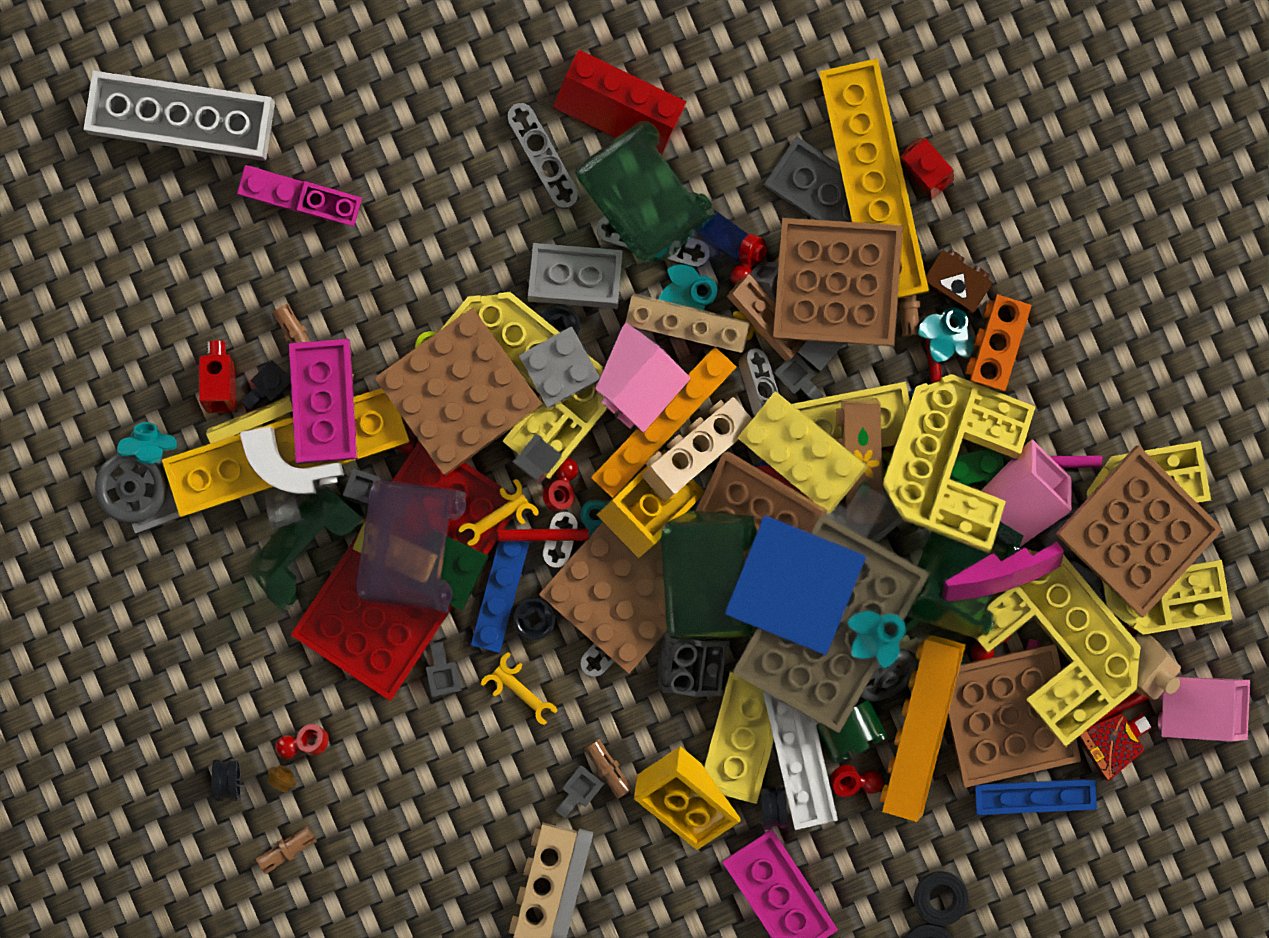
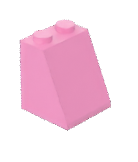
M626 322L620 331L596 386V390L604 397L601 403L614 414L618 411L620 414L617 418L625 426L631 429L634 425L644 433L691 378L660 346Z
M1033 439L1023 447L1018 460L1012 458L981 490V492L1006 501L997 529V535L1002 541L1010 543L1015 549H1018L1072 511V478Z
M1176 676L1180 680L1179 689L1173 694L1163 691L1159 696L1160 700H1163V712H1160L1158 716V728L1162 730V737L1218 741L1248 740L1250 680Z

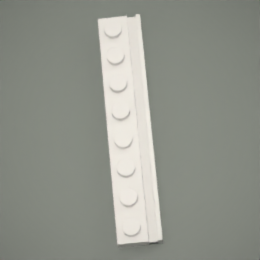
M747 623L750 638L752 639L758 627ZM763 690L795 830L837 821L815 720Z

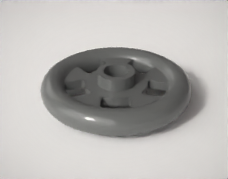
M116 454L101 466L95 481V494L102 510L111 518L124 523H137L152 517L162 506L167 492L166 477L158 463L151 465L142 464L137 461L135 455L119 456ZM136 464L147 469L144 477L132 472ZM120 466L125 473L115 481L110 475ZM129 481L135 484V490L132 493H128L125 490V485ZM146 483L155 484L152 498L144 496ZM113 488L116 489V493L120 497V500L114 503L111 502L107 491ZM139 501L140 510L127 511V502Z
M900 649V654L893 664L886 668L878 664L870 678L873 683L866 685L859 698L869 702H877L891 698L904 690L909 685L913 670H918L919 660L916 659V654L910 650ZM905 661L906 663L899 668L898 665Z

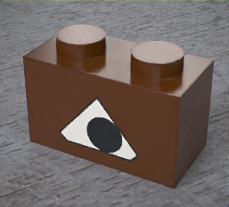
M950 249L947 253L942 250L926 274L928 287L971 315L975 312L993 284L988 279L990 274L978 266H974L973 269L963 263L965 258Z

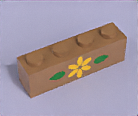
M877 398L841 400V408L836 409V425L841 427L842 438H837L836 441L867 465L868 468L839 502L838 513L843 515L846 524L883 523L881 404Z

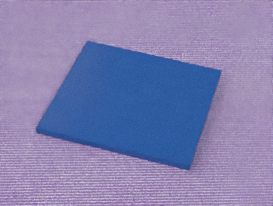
M764 515L725 614L827 655L866 555Z

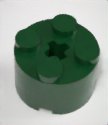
M868 700L855 704L839 733L822 723L816 725L818 734L834 764L850 756L849 751L856 755L870 748L868 741L873 745L888 737Z

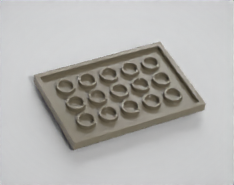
M821 514L811 534L866 555L827 655L757 628L733 674L839 733L879 664L877 656L865 659L852 656L853 643L859 633L849 626V619L857 613L873 611L880 616L895 614L904 620L929 573L827 515ZM888 623L884 626V630L888 634H893L896 631V627L892 623Z

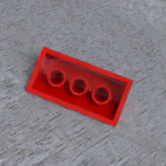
M578 49L564 78L553 108L651 156L661 159L686 108L687 101Z

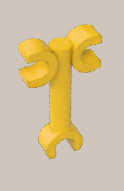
M517 479L513 480L517 487V491L513 495L507 494L503 487L500 489L502 497L510 500L509 502L477 523H467L459 528L460 533L466 529L474 531V538L467 542L469 546L478 543L480 534L516 512L517 520L521 524L526 523L522 517L524 509H531L535 516L539 515L537 507L530 504L522 493L523 488L520 481Z
M509 652L504 654L499 667L492 674L485 676L481 681V685L484 686L489 680L496 681L498 686L493 692L494 696L501 693L503 684L506 685L535 711L537 721L545 725L547 721L541 716V711L544 708H549L552 712L556 713L558 711L556 706L549 702L543 703L511 674H516L522 669L523 664L520 662L515 668H508L506 660L511 654Z

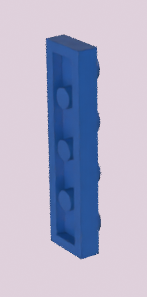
M530 541L498 542L474 631L472 646L498 653L501 652Z
M1095 779L989 783L974 786L976 815L1097 810Z

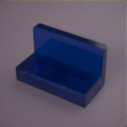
M706 203L702 205L694 218L687 224L689 230L734 262L739 258V248L742 241L749 235Z

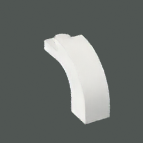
M272 427L240 432L244 452L249 463L262 479L276 488L294 494H316L315 481H319L320 486L338 483L337 477L344 476L341 463L307 469L290 466L283 460L278 451L275 432Z

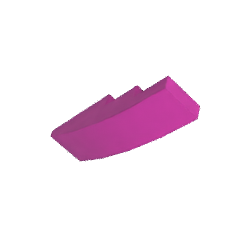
M1056 542L1033 556L1026 548H1023L1003 561H1000L993 553L946 580L942 598L945 602L978 598L1028 583L1061 567L1064 550Z

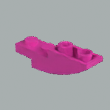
M244 165L236 193L237 195L258 200L268 205L353 227L355 226L362 197Z

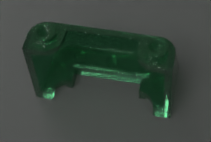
M640 121L584 161L575 169V174L634 256L644 263L667 260L717 214L711 208L712 203L706 195L695 192L689 193L657 151L655 147L660 142L657 128L647 121Z
M322 486L316 488L317 493L310 494L250 563L251 576L267 597L281 610L290 609L299 599L296 595L295 580L298 577L287 567L322 527H327L336 535H346L354 529L359 531L364 521L367 520L362 513L331 487Z
M691 510L668 521L664 525L661 534L666 625L670 638L696 640L753 637L758 627L728 616L725 612L745 565L744 551L752 546L757 535L754 516Z
M1000 521L991 551L988 553L931 531L917 565L919 568L927 571L929 576L906 615L913 619L974 638H979L982 635L987 636L995 624V621L992 619L993 612L988 610L993 594L947 602L942 598L945 581L993 553L1000 561L1005 560L1022 550L1020 545L1024 535Z

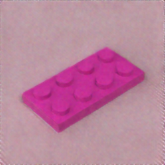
M337 339L289 343L296 463L306 464L358 459L350 340Z
M773 829L768 830L722 861L771 938H827L838 931V928Z

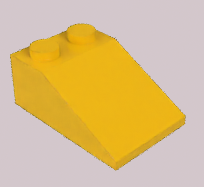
M664 449L660 453L664 455L667 451ZM672 460L673 465L677 469H681V466L675 460ZM647 465L597 516L640 558L703 496L705 491L694 479L689 481L666 502H663L641 476L649 468Z
M681 746L637 774L634 800L696 850L740 823V817L703 765Z

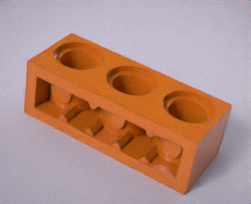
M998 294L994 296L993 301L988 299L983 313V317L987 318L984 329L979 328L974 345L979 346L976 357H970L965 374L970 375L968 381L999 392L1006 391L1030 313L1031 304ZM1007 306L1013 311L1011 322H1003L999 318L998 310L1000 307ZM992 335H1000L1004 339L1005 344L1001 351L991 348L989 340ZM984 363H990L995 367L996 374L993 379H985L981 375L980 369Z

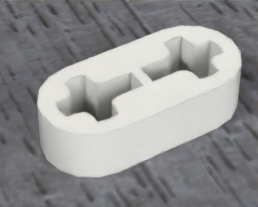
M560 512L553 517L549 529H560L556 526L557 520L562 521L563 517L569 518V523L573 524L572 529H577L578 523L572 514ZM546 541L543 550L545 562L552 567L564 566L570 558L574 541H561L563 542L561 552L565 553V558L559 559L557 563L552 562V556L548 555L549 549H555L557 541Z

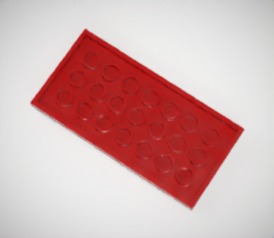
M418 441L365 522L384 529L423 549L432 530L468 545L467 542L475 536L474 531L466 529L460 533L459 528L467 523H477L510 500H506L500 494L502 486L465 462L444 476L424 446ZM506 490L507 494L513 495L511 492ZM516 512L480 534L478 543L470 547L488 555L498 540V530H504ZM359 530L291 633V636L389 701H392L453 606L408 586L407 584L411 577L354 550L353 546L360 533Z

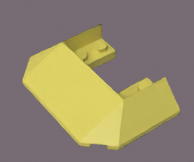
M511 292L488 296H468L441 330L473 307L530 388L539 395L538 399L543 406L514 426L503 442L519 455L535 434L539 435L562 455L561 459L546 476L550 479L607 410L601 403L604 397L596 390L598 383L548 409L519 355L560 332ZM588 355L599 377H601L603 367Z
M953 374L942 377L940 381L929 385L924 383L916 386L883 481V486L903 520L989 553L1006 501L949 478L962 438L1018 460L1024 446L1035 406Z
M1201 441L1145 450L1194 501L1199 503L1211 500ZM1127 454L1111 456L1086 491L1087 498ZM1222 560L1190 565L1144 618L1139 617L1103 582L1107 607L1115 616L1142 635L1232 619Z
M1028 550L1032 556L1039 553L1036 551ZM1064 555L1061 567L1033 581L1006 591L978 598L956 600L950 605V608L967 632L975 637L987 653L992 651L1031 618H1034L1071 662L1070 665L1027 698L1028 703L1046 723V727L1065 747L1137 689L1141 646Z

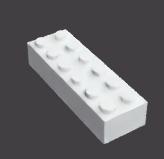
M92 71L84 131L89 135L266 161L275 101L267 96Z

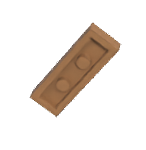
M750 274L743 276L727 295L730 301L785 361L792 359L806 342L802 340L773 338L776 303Z

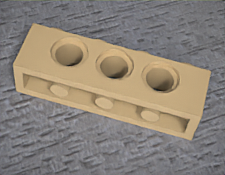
M638 294L631 296L626 322L635 328L740 353L745 349L750 327L748 320Z
M734 397L727 403H724L722 400L717 402L708 410L711 415L704 421L699 417L687 428L690 433L685 438L679 434L666 445L670 449L664 455L657 452L646 462L649 468L641 476L663 502H666L739 440L738 436L752 418ZM713 425L721 429L722 435L714 430ZM693 442L701 447L702 452L694 448ZM672 460H676L680 464L681 469H677L673 465Z
M544 822L541 829L535 828L531 845L536 847L534 858H527L523 874L529 876L527 886H520L516 904L522 905L519 917H512L509 933L514 934L513 938H551L578 831ZM547 848L554 849L558 853V860L554 864H546L541 858L543 850ZM546 878L551 884V889L546 893L537 892L534 888L535 880ZM531 907H538L542 910L544 917L539 922H531L526 916L527 910Z

